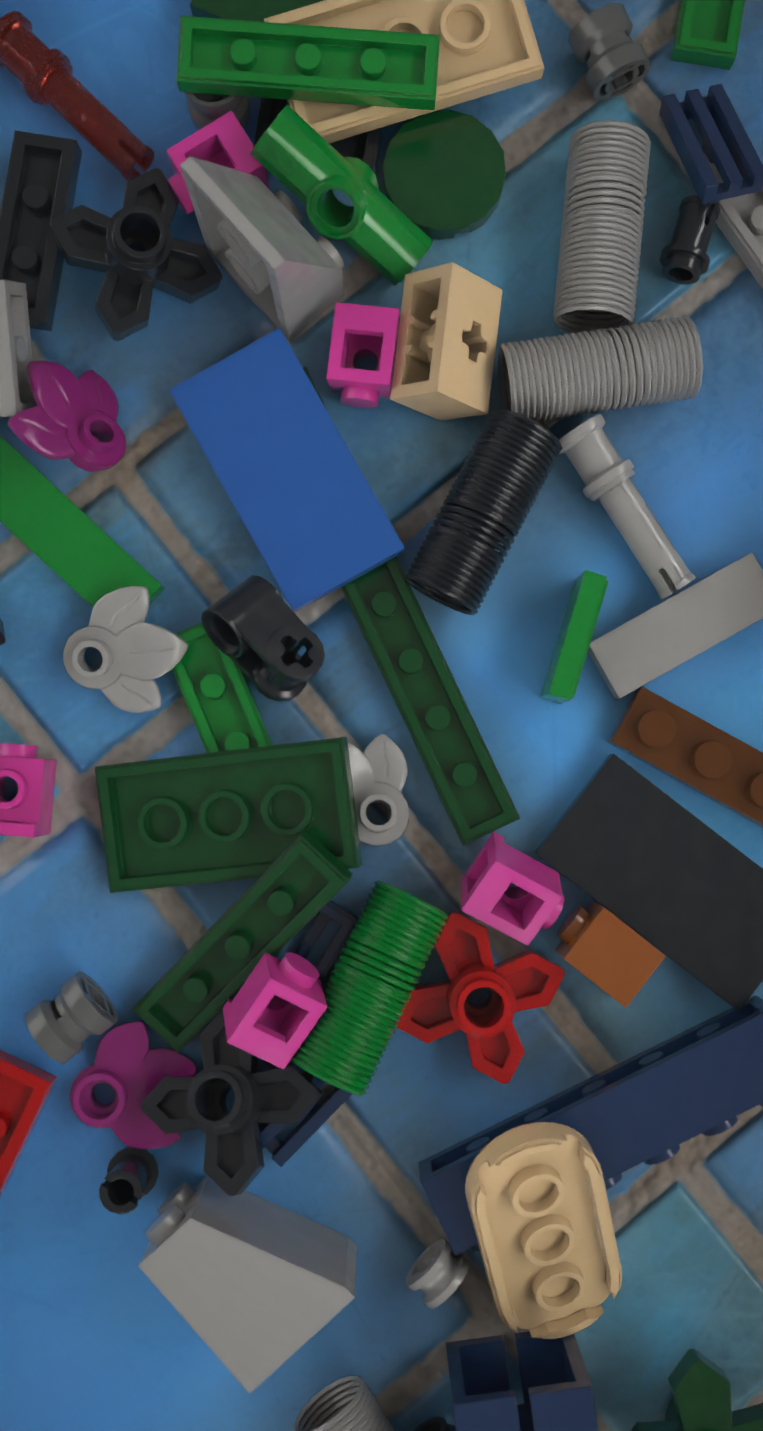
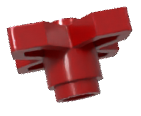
M451 910L448 913L449 919L445 920L446 925L442 926L443 931L439 932L440 937L436 938L437 943L434 944L449 979L414 986L415 990L411 991L412 997L408 998L409 1003L405 1004L406 1009H403L404 1014L400 1015L401 1021L397 1022V1028L426 1044L461 1029L466 1034L472 1067L502 1084H507L510 1082L525 1053L512 1023L515 1012L549 1006L565 973L557 963L530 949L494 965L485 925L456 910ZM477 988H489V996L481 1004H473L466 999Z

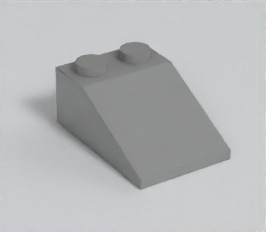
M192 156L180 165L203 239L210 255L277 329L280 327L289 342L344 294L343 271L341 269L344 267V262L340 254L324 236L320 235L314 239L300 224L303 220L301 213L282 190L278 189L272 193L255 175Z

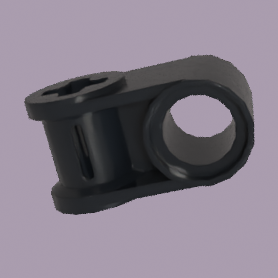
M250 576L202 612V624L210 640L219 650L233 660L253 682L258 691L268 699L280 702L289 701L297 697L306 686L307 680L314 677L323 665L325 654L323 644L318 636L309 630L288 607L276 588L260 576ZM302 646H305L306 652L301 657L298 652ZM287 661V662L290 663L291 665H290V666H287V665L285 664V662ZM274 671L277 676L273 681H270L269 676Z

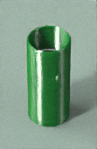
M381 881L374 882L375 887L371 888L370 898L366 899L367 904L363 905L364 910L360 911L361 916L357 917L358 922L354 923L355 928L351 929L352 933L349 934L351 940L345 941L347 947L342 948L343 954L338 956L341 962L335 963V970L331 971L332 976H329V982L325 983L326 988H323L327 1003L326 1010L291 1059L294 1064L315 1077L358 1096L366 1095V1089L369 1088L368 1083L372 1082L371 1077L375 1076L374 1071L378 1069L377 1065L381 1063L380 1058H383V1052L387 1051L385 1046L390 1045L388 1040L392 1039L391 1034L395 1033L394 1028L398 1027L397 1022L401 1021L400 1015L404 1014L405 1004L409 1003L408 998L412 997L411 991L415 990L413 984L419 983L416 977L422 976L420 970L425 969V962L429 961L428 956L432 955L431 950L435 949L433 944L437 943L436 938L440 937L439 932L443 931L442 926H445V920L449 919L448 915L442 910Z

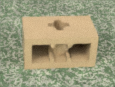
M454 262L406 274L390 400L440 421L488 414L503 290Z

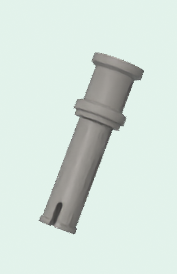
M598 414L580 424L559 440L562 446L559 454L565 453L585 483L582 489L587 499L590 498L592 502L599 499L662 600L671 595L676 589L679 590L693 581L696 577L693 572L689 571L631 480L636 475L633 471L634 465L630 459L622 460L603 430L606 421L601 414Z

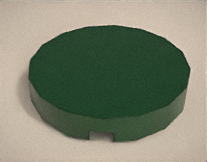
M450 109L427 113L404 123L389 142L383 162V183L387 198L428 237L438 240L454 238L455 234L464 233L469 229L472 232L483 226L498 208L506 179L504 152L493 132L475 117Z

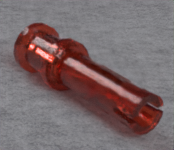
M13 11L0 18V66H6L23 83L24 93L34 103H40L41 105L50 104L122 174V177L127 182L140 176V173L134 168L135 164L139 165L146 172L154 159V151L139 140L72 75L73 71L69 58L60 49L48 48L32 32L31 22L21 12Z

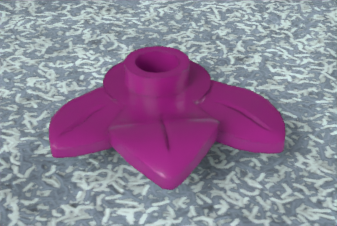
M50 361L29 362L26 366L27 377L38 406L21 411L9 419L8 426L14 434L35 452L48 459L59 460L69 458L74 465L90 472L107 470L114 467L125 454L126 439L122 429L116 422L119 405L114 391L109 384L94 370L84 372L77 379L69 369L58 363Z
M143 1021L124 1023L114 1027L101 1039L96 1052L95 1062L84 1068L72 1084L70 1102L76 1116L86 1125L94 1128L110 1127L116 1136L128 1147L157 1149L177 1142L181 1134H165L141 1110V1104L164 1076L194 1077L197 1065L187 1055L181 1052L177 1053L174 1049L163 1047L149 1049L148 1030ZM98 1083L109 1084L115 1092L114 1101L102 1103L97 1100L94 1094L95 1085Z

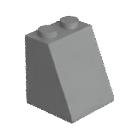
M206 1176L193 1189L185 1182L172 1192L157 1209L161 1216L145 1233L150 1242L138 1264L139 1268L249 1394L355 1298L357 1246L348 1236L245 1190L240 1195L229 1196L209 1176Z

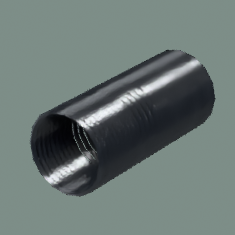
M504 409L490 411L489 417L484 422L483 428H481L474 445H472L469 451V456L466 457L460 473H458L451 490H449V495L446 496L443 502L444 506L440 507V513L436 515L437 519L433 520V526L428 530V535L425 536L426 540H423L422 543L423 546H420V551L417 552L414 563H411V568L408 569V574L405 575L406 582L422 594L446 607L467 615L477 614V609L481 607L480 603H483V598L487 595L486 592L490 590L489 587L492 586V581L495 580V575L498 574V570L504 562L503 558L508 555L507 551L511 549L510 544L514 543V537H517L518 531L522 528L521 525L525 522L524 519L527 518L530 508H532L539 491L542 489L551 471L550 469H552L553 464L557 460L556 458L562 450L558 438L543 425L522 414Z

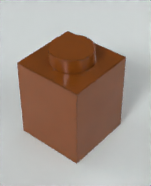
M592 901L586 910L581 906L576 907L564 920L557 932V937L562 941L555 951L625 1008L666 957L609 910L595 901Z

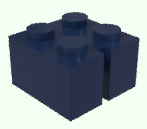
M529 1331L514 1333L524 1404L519 1405L516 1403L514 1390L509 1388L502 1335L445 1343L456 1431H598L593 1388L574 1334L556 1339L532 1338Z

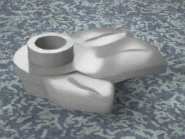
M144 586L123 587L104 595L94 605L89 625L75 631L68 638L63 649L64 667L73 681L85 688L101 689L115 707L131 713L148 712L162 706L159 687L154 679L172 670L188 650L187 642L175 633L153 623H145L149 611L148 588ZM88 647H94L100 651L103 662L99 669H93L85 662L84 653Z
M381 734L367 746L364 753L348 743L359 840L370 846H385L394 842L403 834L409 821V807L401 793L408 773L407 763L399 747L385 734ZM374 802L384 804L389 810L388 822L383 825L372 824L366 816L367 806Z

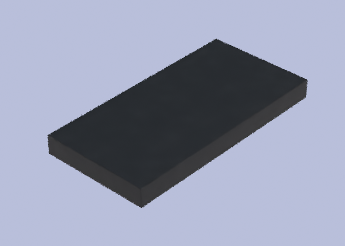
M609 754L534 853L729 1005L740 1011L763 981V868L618 756Z

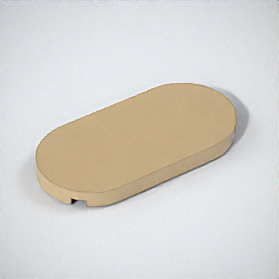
M553 1122L525 1124L510 1129L493 1139L479 1152L472 1162L466 1177L465 1194L490 1290L499 1316L508 1328L517 1333V1326L521 1329H528L532 1338L556 1339L577 1333L593 1324L604 1313L601 1304L608 1298L610 1293L614 1300L622 1283V1268L601 1166L588 1141L576 1130L562 1124Z

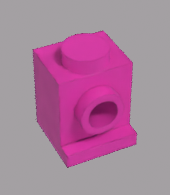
M232 110L166 150L175 174L168 178L167 181L186 215L193 212L194 208L180 165L190 156L255 175L270 190L266 168L250 154L254 145Z
M335 302L326 379L332 393H341V402L343 404L357 408H375L378 406L379 397L390 398L400 321L399 308ZM369 356L377 361V366L374 370L355 369L357 361L362 357Z
M0 743V835L39 837L51 834L57 760L37 758L38 746ZM7 777L13 778L18 785V793L11 801L4 799L5 778Z
M494 831L461 878V911L527 946L541 927L548 929L555 923L564 905L565 898L562 893L559 872L506 844L504 837ZM512 883L518 887H510L509 885Z
M265 952L235 998L229 997L223 1006L227 1043L279 1068L285 1069L327 1008L321 981L318 979V970L308 960L295 953H286L284 958L280 960Z

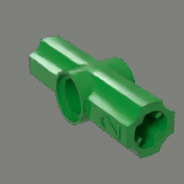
M288 105L281 110L253 147L250 154L306 204L309 221L319 233L327 238L344 239L393 285L396 286L399 282H402L405 279V275L411 273L431 247L433 240L378 190L379 185L376 175L368 164L358 158L343 157ZM332 189L340 190L347 194L353 206H347L338 201Z

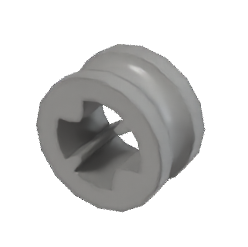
M444 1238L435 1241L418 1257L405 1279V1284L412 1291L419 1289L423 1291V1303L431 1309L441 1305L455 1292L469 1268L468 1261L463 1256H451V1245Z

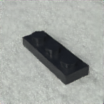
M15 130L0 212V280L26 283L30 328L52 331L64 257L51 237L50 222L52 219L73 209L82 150L77 140Z

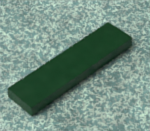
M305 829L149 989L132 1010L179 1053L223 1008L229 997L233 998L239 992L264 953L275 956L349 882L353 874Z

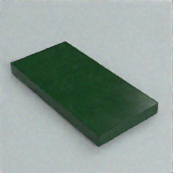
M347 737L95 767L110 893L258 878L305 829L347 869L359 868L362 865Z

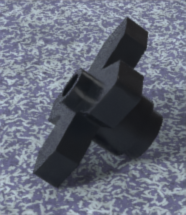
M158 168L126 182L123 208L116 212L112 218L80 205L52 219L50 222L51 237L68 265L107 273L95 303V311L115 341H120L148 326L153 288L191 304L217 290L222 280V274L205 245L172 238L170 226L177 211L179 200L163 172Z
M221 1009L199 1035L204 1069L195 1077L164 1076L142 1102L141 1110L165 1134H176L196 1129L206 1132L203 1171L227 1195L235 1196L242 1194L265 1166L259 1123L300 1124L322 1097V1090L296 1066L257 1072L256 1056L227 1043L223 1009ZM233 1089L235 1102L233 1109L230 1111L226 1106V1096Z

